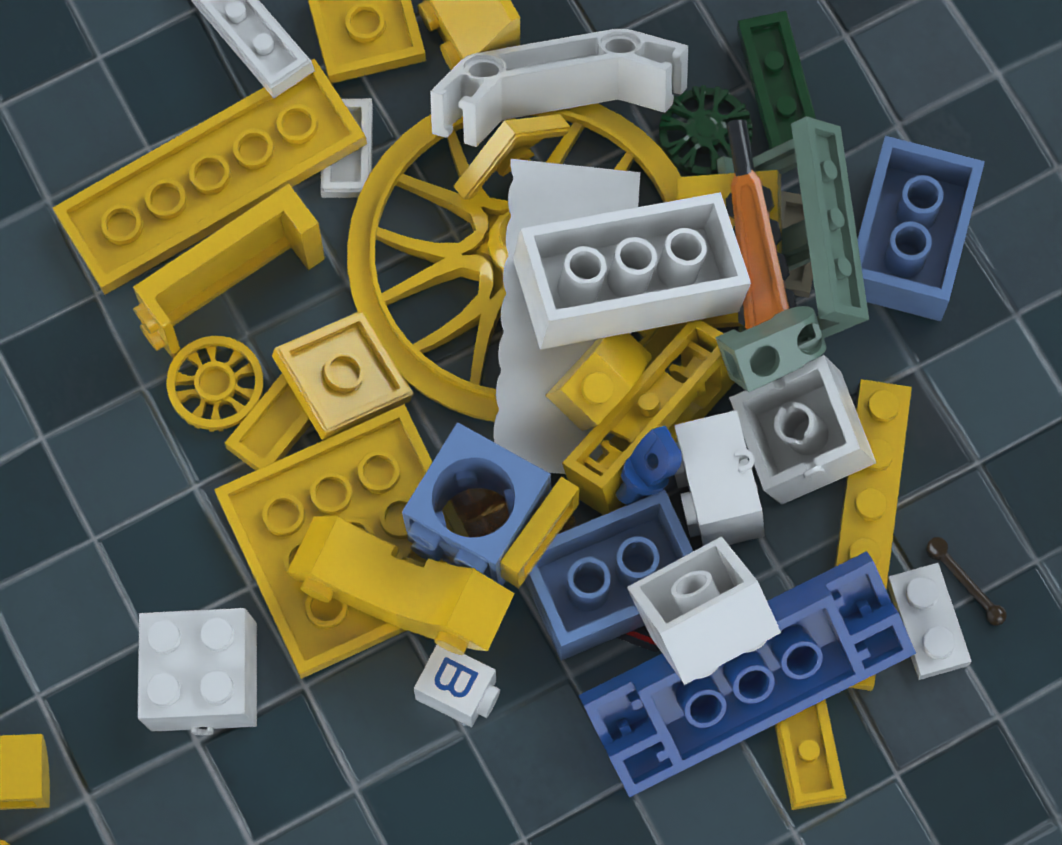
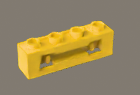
M702 320L688 322L641 374L627 395L598 426L588 433L562 462L567 480L579 487L580 501L602 515L625 507L626 504L619 501L616 497V491L623 482L621 472L624 464L642 438L652 429L666 426L674 441L678 442L675 425L704 418L735 382L729 377L715 338L724 333ZM681 354L682 365L673 364L672 362ZM669 365H670V367H669L670 375L665 372V369H666ZM608 433L615 435L610 441H602ZM600 444L603 454L595 461L589 455Z

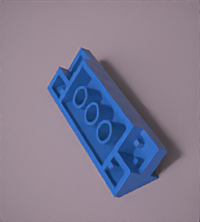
M867 551L768 600V605L781 633L767 640L759 649L743 653L722 664L714 673L705 678L695 679L684 685L664 655L660 654L578 695L629 797L916 654L900 614L892 604L876 565Z

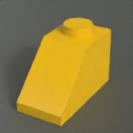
M630 333L597 339L545 396L581 431L598 426L627 395L653 356Z

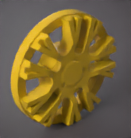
M208 336L194 340L177 353L168 369L166 386L173 408L189 425H193L197 429H207L210 432L215 430L222 432L224 431L223 429L241 423L263 395L264 379L257 357L246 345L225 336ZM218 346L234 350L228 362L216 361ZM206 348L210 362L202 365L197 351ZM246 358L249 363L234 373L232 368ZM186 359L198 368L194 376H187L178 372ZM255 375L254 389L241 388L237 385L241 378ZM195 385V389L176 391L175 386ZM236 393L249 400V402L244 406L232 397ZM191 398H199L200 405L193 413L189 412L182 405V403ZM207 404L214 406L211 419L203 418ZM229 405L234 408L236 414L220 419L219 411L221 406Z

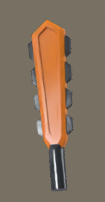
M740 119L727 123L734 177L731 183V193L725 201L728 216L734 219L735 226L733 231L751 281L741 309L738 312V321L747 330L770 320L784 310L797 307L794 292L787 289L785 285V280L789 277L790 273L786 256L779 253L777 245L782 240L779 223L771 219L769 214L775 206L772 191L763 186L762 181L755 173L747 122Z

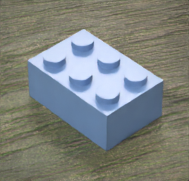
M885 136L857 237L867 302L937 321L942 320L950 300L985 161Z
M665 490L557 534L525 579L560 661L645 626L627 587L693 552Z

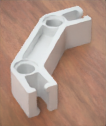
M611 29L468 55L430 91L432 134L447 138L453 132L452 125L463 117L464 144L477 147L502 120L612 100H622L665 113L674 101L672 90L673 93L681 95L687 89L688 45L634 30Z

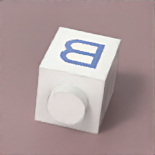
M436 645L414 687V693L417 701L473 727L478 715L485 718L489 716L501 689L494 686L496 683L495 669L465 654L458 655Z

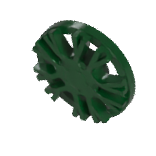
M701 85V87L693 86L691 90L677 97L674 96L672 106L665 113L663 112L659 124L660 146L675 167L692 176L718 174L717 159L720 156L717 150L721 147L725 155L732 158L730 144L725 140L728 137L726 128L728 122L740 119L746 120L751 146L753 127L750 113L746 109V105L729 94L727 89L722 90L718 86H715V88H706V85ZM705 98L714 99L712 111L704 110ZM696 100L699 109L691 112L683 104ZM722 103H725L733 111L730 114L721 115L718 112V108ZM674 113L688 120L687 124L672 118V114ZM667 130H680L685 133V137L669 143ZM689 145L692 149L681 159L677 154ZM696 154H709L711 157V167L695 166Z

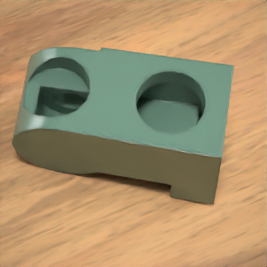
M809 306L790 308L776 314L770 320L740 333L733 329L715 337L730 379L747 392H751L804 367V364L820 357L827 349L815 311Z

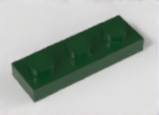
M787 11L738 20L737 24L738 36L769 150L793 139L791 123L806 116L816 119Z

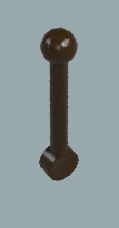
M932 538L926 548L928 556L934 560H941L986 611V618L992 625L1003 624L1007 617L1005 609L1000 605H994L947 552L948 544L943 538Z

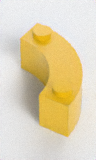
M314 516L287 571L288 574L303 582L300 589L304 593L323 602H330L332 597L382 621L434 639L437 645L458 655H464L467 648L480 651L489 650L515 593L474 568L454 566L429 558L426 564L408 557L396 558L399 549L395 545L361 530L339 516Z

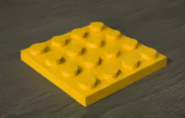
M405 404L214 489L301 679L407 631L359 611L332 597L330 602L317 600L300 589L303 584L302 581L287 573L314 516H339L361 530L395 545L399 549L396 558L408 557L426 564L425 559L411 550L413 543L408 540L402 511L432 464V460ZM450 499L442 509L447 529L457 535L469 537ZM442 559L439 561V562H442V563L449 564V563L443 561Z

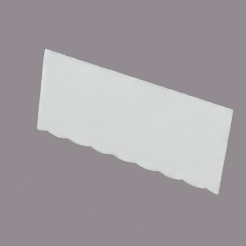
M511 159L513 181L508 194V207L511 218L506 229L508 258L503 272L506 296L501 307V324L504 333L501 337L498 351L501 373L496 386V401L499 411L494 421V443L548 473L565 474L562 462L593 428L581 431L545 395L597 339L540 350L513 256L521 228L638 207L640 172ZM608 433L602 441H610L615 435ZM600 444L589 455L595 461L603 454Z

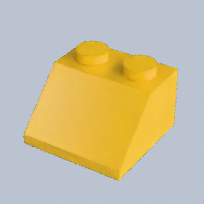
M422 0V3L417 5L427 29L430 32L437 29L444 43L440 45V49L450 70L468 55L520 45V16L511 0Z

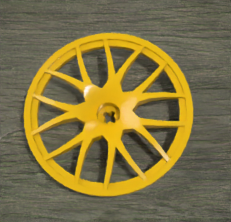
M598 103L529 115L548 116L560 114L565 121L573 123L568 130L569 132L561 139L546 161L547 163L563 164L581 132L586 127L606 137L626 152L614 170L628 171L635 160L651 179L663 202L677 200V177H681L677 168L659 145L643 130L622 115ZM429 115L406 131L384 153L369 174L359 194L351 218L347 242V269L351 294L357 312H363L400 375L409 385L427 398L450 410L476 419L494 422L499 411L496 401V389L480 386L489 344L498 320L501 317V307L506 296L503 272L508 258L506 229L511 214L507 200L489 197L482 187L469 200L463 199L459 193L404 174L408 167L423 152L444 138L432 134L431 115ZM463 117L452 125L453 132L447 137L459 178L469 167L456 134L457 130L463 128ZM396 185L466 220L471 224L474 232L459 243H434L406 237L378 226L385 204ZM376 240L406 254L435 264L381 293L375 266ZM459 277L479 281L477 296L460 314L440 329L414 344L406 338L387 308L388 305ZM479 324L470 382L440 368L423 355ZM678 324L637 331L644 337L639 343L653 356L645 370L681 331Z

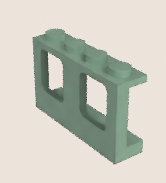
M806 116L791 123L793 139L754 157L753 164L755 171L778 170L780 174L796 167L798 169L805 219L782 229V254L786 256L789 271L811 262L818 316L816 317L823 338H826L869 320L841 126ZM723 156L717 159L718 174L734 173L732 158ZM739 326V333L745 331L746 327Z

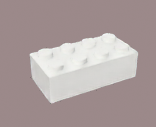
M721 192L521 228L513 256L540 350L737 313L740 311L751 285Z

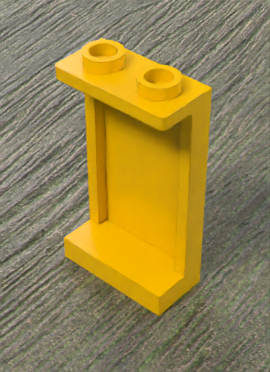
M290 184L279 189L133 286L139 305L133 308L142 323L140 329L156 351L164 347L174 359L181 349L173 326L288 249H293L308 270L325 260L319 223Z

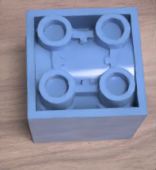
M457 422L402 511L408 540L413 543L411 550L426 561L428 558L435 561L442 559L450 565L474 568L503 586L506 580L501 578L500 561L552 490L551 474ZM484 488L502 495L505 498L509 513L506 523L495 532L482 537H464L448 530L442 509L452 497L462 491Z

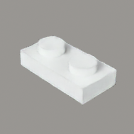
M939 563L888 576L887 586L893 604L900 614L916 651V654L911 656L918 680L969 666L972 661Z

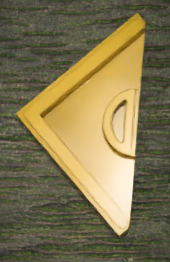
M560 114L504 120L453 187L463 199H472L491 174L497 171L500 176H505L511 172V159H530L534 156L530 149L544 138L565 136L569 132L570 125Z

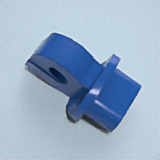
M666 426L649 431L626 460L621 472L623 482L616 491V497L622 503L629 505L663 491L668 485V478L675 475L680 468L682 453Z

